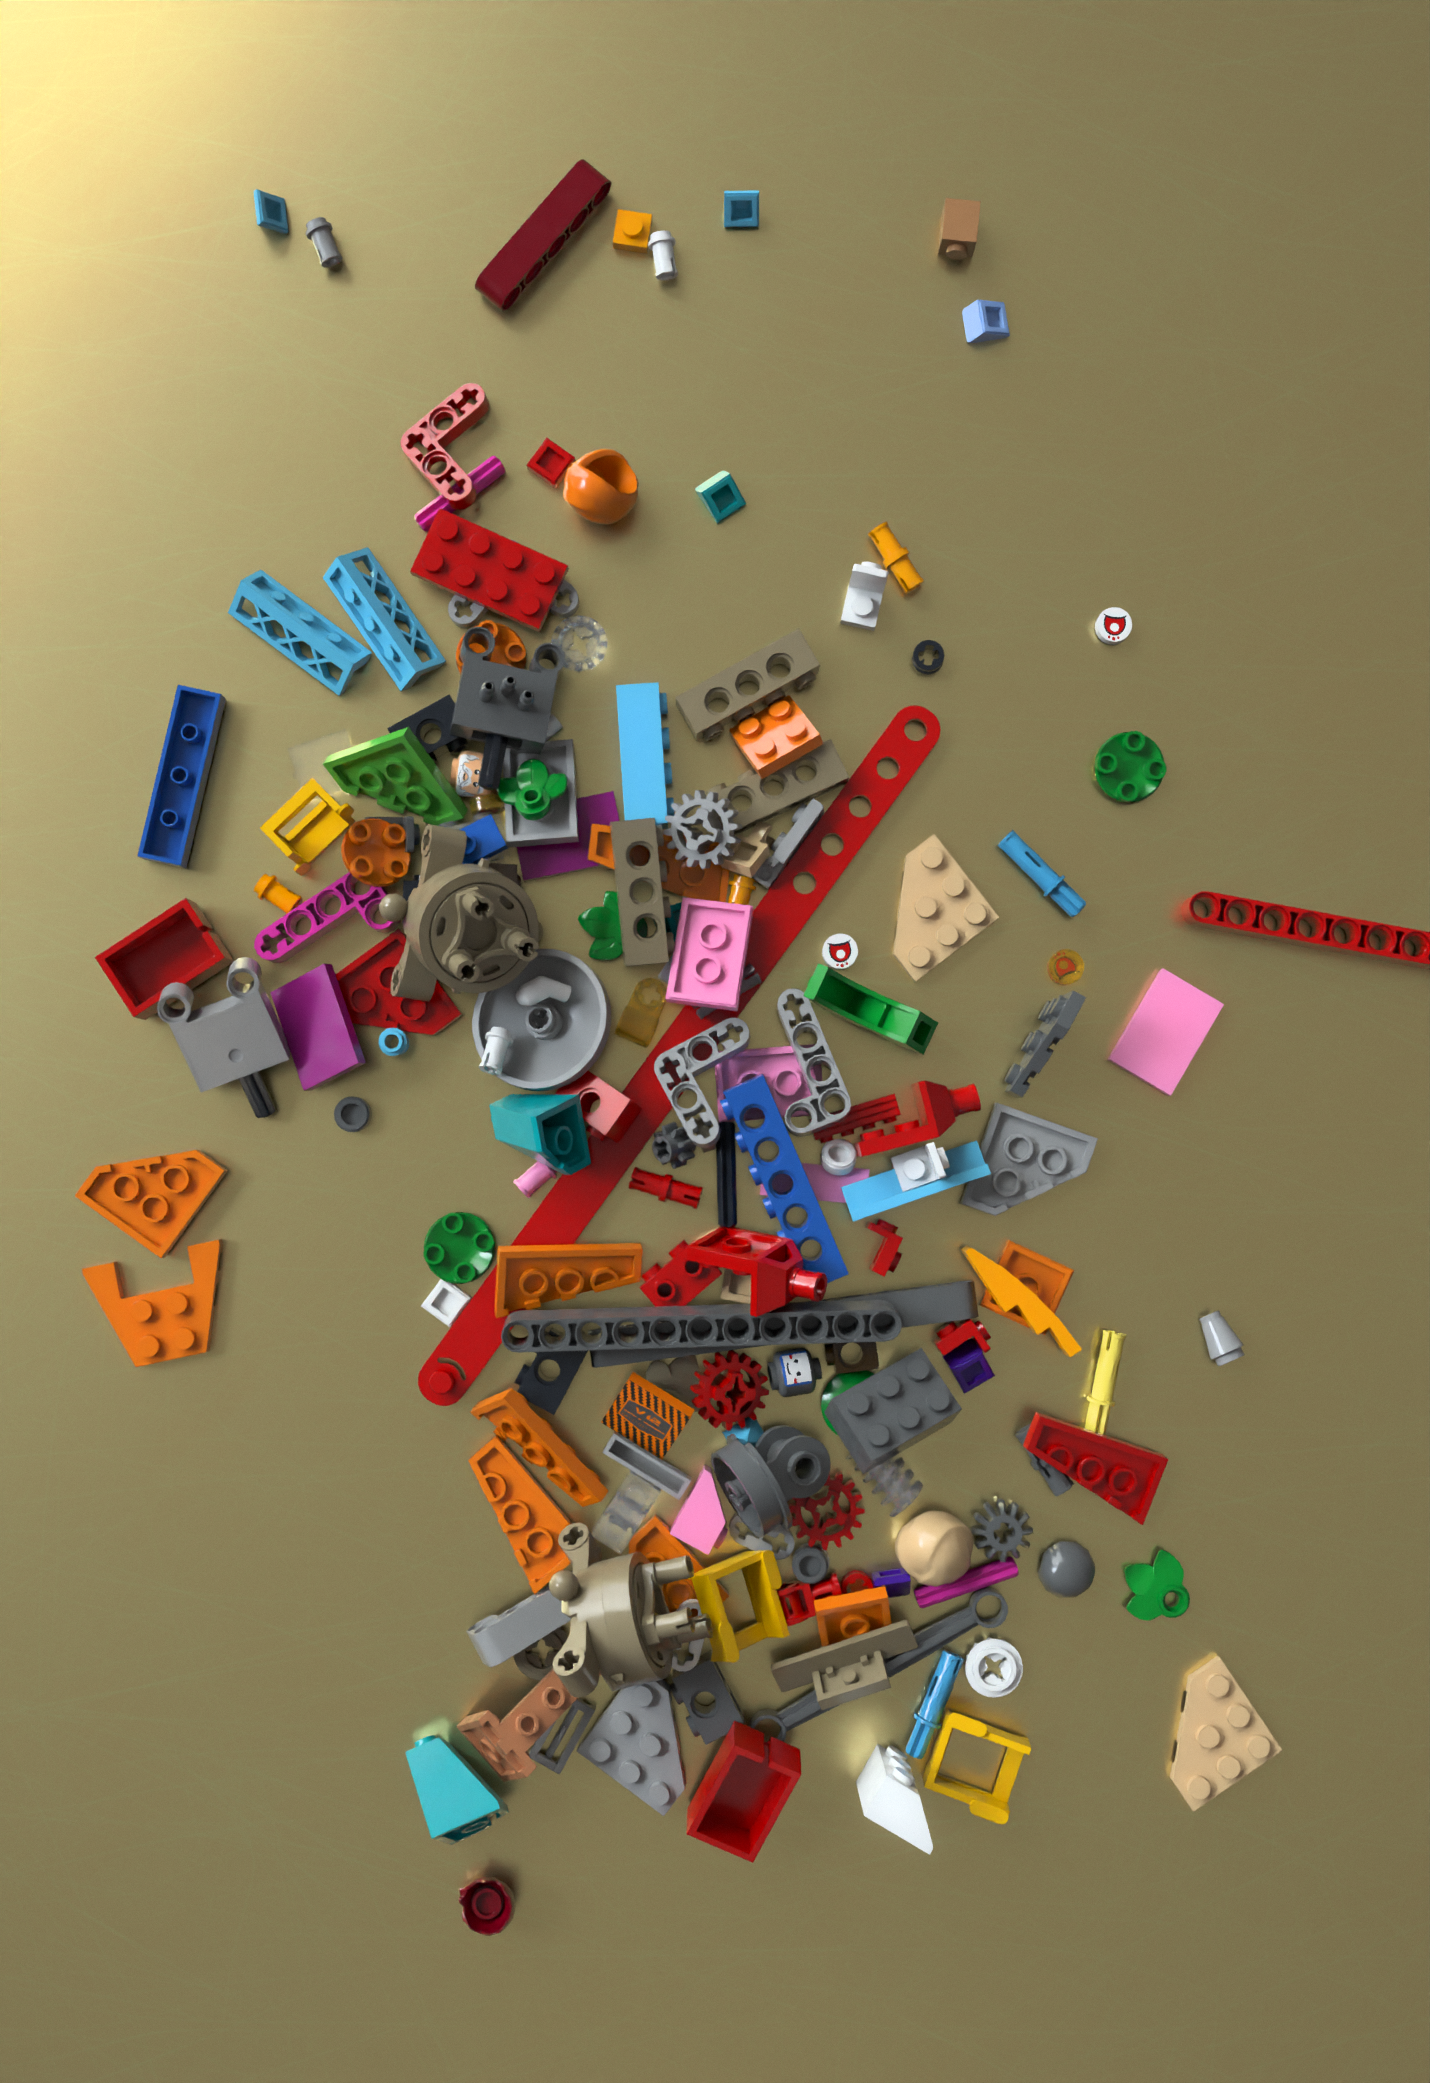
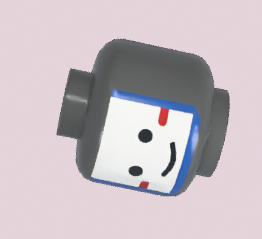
M806 1348L776 1352L772 1362L767 1363L772 1391L777 1390L782 1397L812 1393L816 1387V1380L822 1379L819 1358H812Z

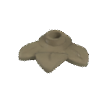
M696 1356L677 1357L669 1367L660 1360H653L646 1372V1380L695 1409L694 1412L701 1409L695 1407L691 1401L698 1396V1394L690 1390L691 1385L699 1384L698 1378L694 1375L695 1371H699Z

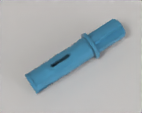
M1014 830L997 845L1045 892L1043 894L1045 897L1049 895L1070 917L1076 916L1085 907L1086 902L1063 880L1065 876L1062 875L1060 877Z
M943 1649L919 1713H914L913 1717L917 1721L905 1749L906 1753L914 1758H924L934 1730L940 1729L942 1726L939 1723L941 1715L965 1660L954 1652Z

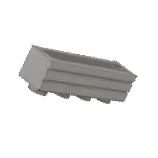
M616 1431L602 1452L680 1500L691 1482L689 1475L663 1459H659Z

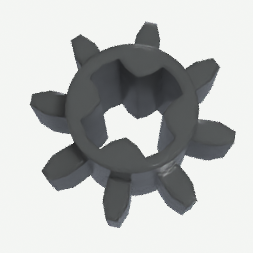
M676 1122L662 1126V1131L654 1133L655 1139L652 1144V1150L662 1165L671 1162L672 1168L676 1169L687 1165V1160L695 1157L693 1152L696 1149V1145L690 1140L684 1127L678 1128Z

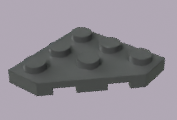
M1073 990L1065 995H1059L1058 998H1053L1051 1002L1049 1000L1046 1002L1038 1017L1042 1024L1034 1033L1030 1032L1021 1048L1025 1052L1019 1065L1013 1063L1004 1081L1008 1083L1005 1092L1016 1098L1024 1096L1030 1086V1083L1027 1082L1029 1077L1034 1078L1047 1063L1054 1051L1049 1047L1052 1044L1056 1045L1067 1034L1086 999L1085 996Z

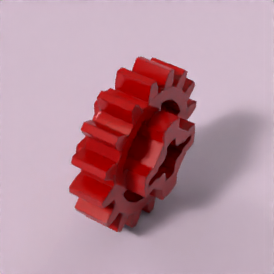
M733 1350L728 1351L727 1358L716 1352L714 1363H710L707 1360L702 1361L706 1370L703 1373L695 1371L694 1375L700 1381L699 1384L690 1386V1390L698 1394L691 1401L695 1407L701 1408L698 1412L699 1416L704 1420L709 1419L708 1422L715 1428L722 1424L727 1431H731L733 1422L739 1427L744 1428V1419L746 1417L755 1421L757 1419L754 1412L756 1407L764 1409L766 1406L760 1401L761 1396L769 1395V1390L761 1386V1384L768 1380L765 1374L759 1372L762 1366L755 1360L751 1362V1357L744 1352L738 1357V1354ZM741 1369L747 1373L750 1382L743 1380V1374L740 1372ZM709 1398L717 1401L719 1411L713 1408Z
M840 1471L837 1472L834 1478L830 1477L829 1474L824 1484L826 1486L824 1491L806 1498L793 1497L792 1499L795 1500V1503L788 1504L790 1512L795 1513V1516H792V1526H800L796 1531V1537L800 1539L808 1535V1546L810 1547L818 1540L821 1541L823 1550H827L829 1541H834L835 1545L840 1548L842 1547L841 1537L846 1536L850 1540L854 1538L850 1530L852 1526L855 1528L862 1527L861 1521L856 1518V1515L865 1513L863 1506L856 1505V1502L863 1498L861 1492L851 1493L855 1483L851 1479L844 1484L842 1482L843 1473ZM841 1491L848 1499L849 1511L839 1506L838 1500ZM831 1498L830 1505L833 1513L826 1512L824 1517L822 1516L820 1519V1512L817 1506H824ZM801 1507H804L805 1510L812 1514L810 1527L803 1520ZM835 1524L841 1525L834 1531L825 1532L827 1527Z

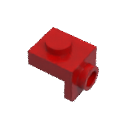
M880 1218L877 1224L868 1221L865 1228L884 1236L869 1269L885 1277L887 1271L892 1273L895 1271L901 1259L902 1253L897 1250L903 1237L896 1235L898 1227Z
M965 1319L957 1324L954 1321H950L935 1332L938 1337L932 1340L939 1353L943 1356L971 1337L984 1353L991 1350L986 1342L991 1336L979 1320L973 1323L971 1319Z

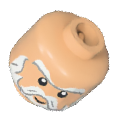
M463 751L460 753L459 758H453L450 785L455 787V791L459 796L477 799H488L491 796L492 790H486L478 785L483 753Z

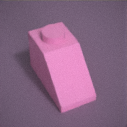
M704 1465L671 1526L670 1534L709 1555L713 1546L717 1549L720 1548L728 1529L724 1527L726 1523L725 1514L712 1469Z

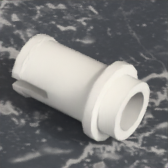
M665 230L652 233L648 247L653 251L656 279L670 280L677 277L678 271L673 246L676 244L675 238L671 236V232Z
M492 1027L490 1032L486 1033L485 1039L487 1044L482 1062L479 1065L481 1071L491 1075H500L502 1073L507 1049L513 1044L512 1033L502 1027Z

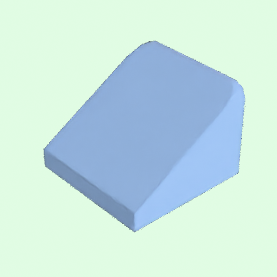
M976 300L963 309L962 315L968 343L997 340L1010 336L1004 302Z

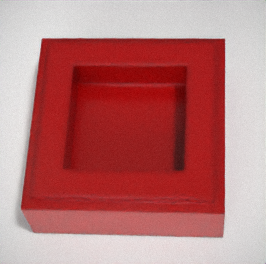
M546 438L526 466L529 471L556 489L565 477L568 466L576 460L573 455L549 438Z

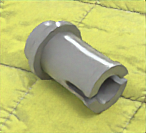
M324 217L312 219L306 224V236L313 241L321 266L331 267L338 264L342 260V256L331 234L333 229L331 223L327 222Z

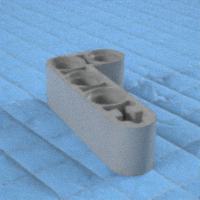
M792 988L787 989L780 995L777 1010L811 1096L796 1101L788 1107L785 1113V1124L787 1130L792 1135L805 1137L844 1121L849 1115L851 1100L809 999L803 996L804 992L800 989ZM790 1000H793L796 1005L802 1004L799 1006V1016L802 1022L796 1025V1018L791 1010L785 1011ZM803 1032H811L816 1036L817 1043L811 1048H803L798 1044L797 1037ZM822 1064L827 1066L831 1071L830 1077L825 1081L815 1080L810 1073L815 1065ZM831 1097H837L843 1101L845 1108L840 1114H830L824 1107L825 1101ZM802 1110L809 1113L811 1123L807 1127L797 1128L792 1124L791 1116L796 1111Z
M548 1585L501 1615H491L479 1621L467 1630V1634L483 1664L493 1667L566 1624L571 1618L562 1613V1601L552 1596Z

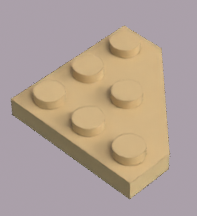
M935 834L908 853L904 862L893 956L914 983L999 918Z
M1216 1656L1188 1675L1184 1712H1181L1176 1739L1178 1742L1176 1756L1170 1772L1171 1780L1193 1812L1283 1751L1219 1656Z

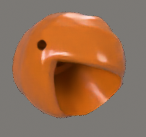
M599 449L585 454L568 466L564 478L563 498L585 520L598 524H612L632 510L638 497L637 489L639 482L622 454L611 449Z

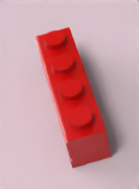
M895 1093L851 1106L849 1115L844 1121L814 1133V1140H820V1143H825L833 1140L832 1135L841 1133V1136L844 1137L854 1134V1129L862 1127L863 1131L876 1127L875 1123L882 1120L884 1124L897 1121L896 1116L901 1115ZM844 1109L831 1112L830 1114H840Z

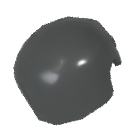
M1060 1541L1044 1552L1038 1576L1046 1591L1058 1598H1073L1079 1596L1091 1586L1095 1576V1563L1088 1549L1077 1542Z

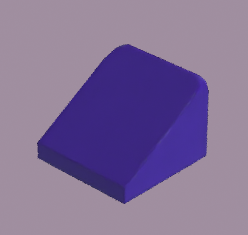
M972 1338L943 1356L964 1394L995 1376L982 1350Z
M904 1568L875 1571L871 1574L873 1587L885 1586L888 1598L910 1594L911 1579Z

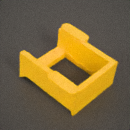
M312 777L260 829L289 859L297 864L293 870L302 876L310 870V864L355 822L351 817L354 809L348 803L341 806ZM317 795L322 799L287 835L283 836L279 833Z
M743 1551L694 1573V1577L688 1578L693 1582L702 1615L708 1613L712 1621L713 1637L709 1638L713 1650L711 1662L735 1663L739 1660L740 1650L765 1638H785L790 1635L776 1590L781 1587L782 1579L773 1551ZM742 1569L757 1623L733 1633L732 1626L727 1620L716 1580Z
M945 1709L941 1721L942 1726L938 1730L922 1777L924 1788L969 1804L970 1812L973 1815L997 1824H1005L1010 1814L1008 1800L1024 1753L1029 1755L1031 1751L1028 1738L1008 1733L984 1724L981 1721ZM953 1728L1007 1747L992 1793L938 1774Z

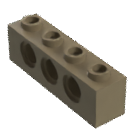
M797 629L676 697V706L696 741L703 737L708 741L720 735L724 731L723 726L733 720L736 723H741L755 714L753 709L764 703L770 706L786 696L785 691L794 686L802 689L817 679L815 675L819 672L820 664L800 629ZM776 664H783L789 669L790 673L784 678H777L772 675L770 669ZM745 681H752L758 685L759 690L754 695H745L739 687ZM715 698H722L729 706L725 711L717 713L710 709L709 703Z
M830 739L823 742V745L764 779H761L755 769H751L738 776L739 782L726 787L725 783L716 785L707 790L706 794L717 792L718 801L723 798L729 799L728 811L737 810L731 803L735 796L745 795L750 798L752 802L750 808L745 811L738 810L739 814L733 818L734 823L742 824V829L734 831L735 836L754 827L759 821L765 822L803 803L811 801L813 798L815 799L845 785L848 782L849 776ZM803 765L810 766L815 772V777L810 781H803L796 775V769ZM770 780H776L782 784L784 790L777 796H771L765 792L764 784ZM719 816L718 819L723 827L722 819Z
M655 818L610 822L624 965L634 966L669 962L668 954H672L674 951L673 933L666 932L665 918H671L669 896H662L661 882H667L665 860L659 861L658 847L664 846L662 825H655ZM636 845L644 846L649 852V859L643 866H636L630 861L629 853ZM640 881L648 882L653 890L651 898L645 902L637 901L633 895V888ZM644 917H651L656 923V930L650 937H641L637 932V923Z

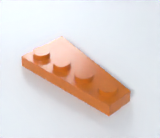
M640 1243L498 1246L496 1318L507 1316L509 1311L526 1308V1310L541 1307V1303L560 1298L562 1301L574 1299L576 1294L592 1290L597 1293L640 1282L642 1246Z
M513 1388L478 1402L470 1411L478 1420L484 1415L497 1426L493 1432L503 1441L510 1438L522 1447L523 1453L521 1456L529 1463L547 1468L549 1470L547 1478L582 1507L601 1502L609 1492L601 1483L600 1477L577 1458L575 1450L568 1444L563 1443L553 1432L549 1422L540 1418L529 1407L527 1399L522 1394L515 1392Z

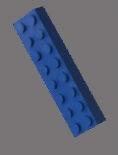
M182 685L177 686L138 851V857L144 860L187 868L226 698L222 694Z

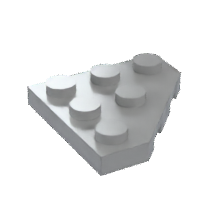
M995 1103L979 1147L984 1162L988 1164L991 1174L967 1182L960 1204L996 1216L1061 1183L1078 1177L1087 1172L1098 1138Z
M662 1679L621 1689L581 1741L577 1752L664 1816L685 1790L687 1782L685 1770L682 1767L677 1723L673 1715L670 1685Z

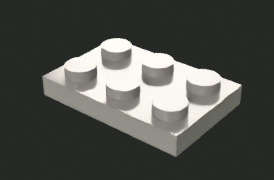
M573 739L545 741L540 755L506 747L503 763L504 777H516L518 767L529 759H537L543 762L547 768L548 775L562 773L566 774L567 777L565 793L551 801L548 813L539 820H527L517 812L514 805L505 803V828L508 848L579 842Z

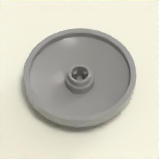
M535 949L538 953L537 957L530 961L513 981L496 990L478 994L473 1011L472 1032L476 1049L482 1059L487 1044L485 1039L486 1033L490 1032L492 1027H502L512 1033L513 1044L507 1049L502 1073L496 1076L524 1090L549 1091L574 1082L584 1075L597 1061L609 1036L611 1006L603 982L586 963L560 950ZM538 976H545L571 986L570 997L565 1003L548 997L535 1005L523 1006L517 1001L516 992L521 985Z

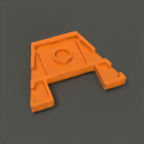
M222 1239L187 1246L194 1283L125 1298L118 1262L82 1269L83 1276L135 1367L210 1351L215 1312V1291L220 1272L218 1270L219 1259L223 1248Z

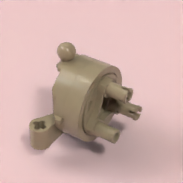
M428 824L423 832L421 841L422 867L418 887L412 890L407 901L399 894H388L382 898L379 904L380 914L385 920L397 922L403 919L404 933L407 937L404 952L392 974V996L429 1002L433 996L437 979L451 987L452 992L460 994L461 991L467 993L493 991L513 981L526 968L528 963L537 957L538 953L535 949L539 950L538 942L543 936V927L538 921L537 913L530 897L514 881L497 870L490 868V860L481 858L478 864H462L467 839L465 831Z
M580 1522L572 1523L561 1531L558 1543L573 1566V1573L568 1570H560L553 1574L549 1582V1589L553 1597L562 1601V1613L571 1618L569 1637L554 1657L552 1665L554 1672L571 1696L576 1698L584 1697L593 1692L598 1685L599 1672L611 1691L665 1679L671 1671L674 1649L682 1648L683 1643L713 1637L712 1621L708 1613L688 1618V1616L692 1615L688 1607L670 1613L662 1591L664 1584L694 1577V1568L690 1556L686 1555L657 1563H650L643 1553L635 1552L602 1560L601 1548L585 1524Z

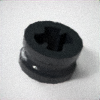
M925 640L917 644L912 657L915 669L925 675L938 672L943 665L945 656L942 646L933 640ZM927 649L933 651L932 656L935 654L938 656V659H933L932 665H924V659L920 661L918 657L923 656Z

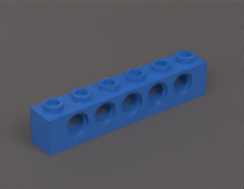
M760 1074L723 1090L726 1098L720 1100L721 1106L728 1120L735 1118L740 1130L734 1133L736 1141L742 1153L749 1151L754 1164L748 1166L756 1186L763 1184L768 1197L762 1200L770 1219L777 1217L783 1229L776 1232L777 1235L793 1239L803 1258V1269L816 1273H825L827 1283L848 1275L845 1263L764 1075ZM755 1107L763 1111L765 1118L761 1125L751 1127L745 1123L743 1119L744 1114L750 1108ZM773 1141L778 1145V1154L773 1159H763L758 1154V1147L762 1142ZM779 1174H787L793 1180L792 1187L786 1192H778L772 1186L773 1179ZM793 1207H801L807 1212V1217L803 1223L794 1225L786 1219L788 1211ZM807 1240H815L821 1245L820 1252L814 1257H806L801 1253V1246Z

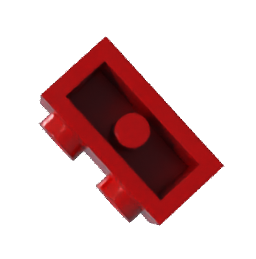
M684 1239L668 1253L672 1257L669 1262L662 1268L656 1263L641 1276L645 1282L639 1288L655 1307L685 1306L722 1275V1271L719 1268H704L701 1266V1263L687 1260V1246L690 1244Z

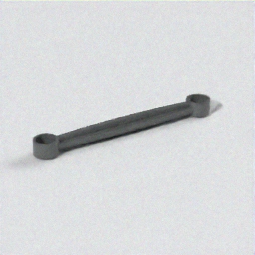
M992 1587L976 1590L970 1598L969 1607L915 1633L914 1636L918 1645L916 1649L884 1659L889 1678L929 1656L978 1625L985 1628H995L1001 1625L1008 1614V1605L1002 1594ZM988 1595L998 1597L1001 1600V1610L996 1617L984 1619L977 1614L976 1606L981 1598ZM814 1690L780 1712L772 1709H763L756 1712L751 1718L749 1727L754 1729L759 1721L772 1719L781 1728L776 1739L784 1742L787 1731L837 1706L821 1710L817 1701L816 1691Z

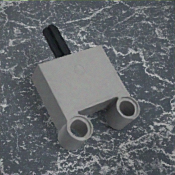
M242 957L233 961L228 972L226 985L228 991L233 996L191 1011L194 1001L191 989L183 983H170L161 992L157 1011L159 1017L169 1024L200 1092L239 1079L257 1118H265L275 1112V1106L259 1071L289 1060L290 1049L284 1031L261 982L262 971L260 965L252 958ZM240 972H246L254 980L251 983L243 984L236 980L235 975ZM169 998H179L183 1001L185 1007L174 1009L167 1004L166 1000Z

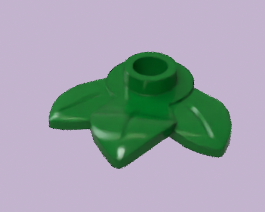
M529 759L518 767L516 777L501 778L497 792L502 802L514 805L517 812L525 819L531 821L539 820L548 813L551 801L565 793L567 777L566 774L562 773L548 775L547 768L543 762L537 759Z
M614 891L605 892L604 907L589 908L578 917V921L583 929L592 937H595L588 955L596 960L617 959L623 953L617 892ZM644 918L640 919L637 923V932L641 937H647L648 926Z
M1160 1550L1153 1566L1135 1563L1125 1567L1126 1582L1129 1588L1136 1594L1126 1606V1609L1133 1616L1141 1620L1150 1621L1160 1615L1176 1618L1187 1611L1190 1604V1596L1187 1589L1182 1585L1184 1570L1172 1554L1165 1550ZM1170 1592L1175 1593L1176 1601L1173 1604H1166L1165 1596Z

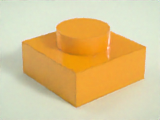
M618 209L613 236V249L647 254L652 227V214Z

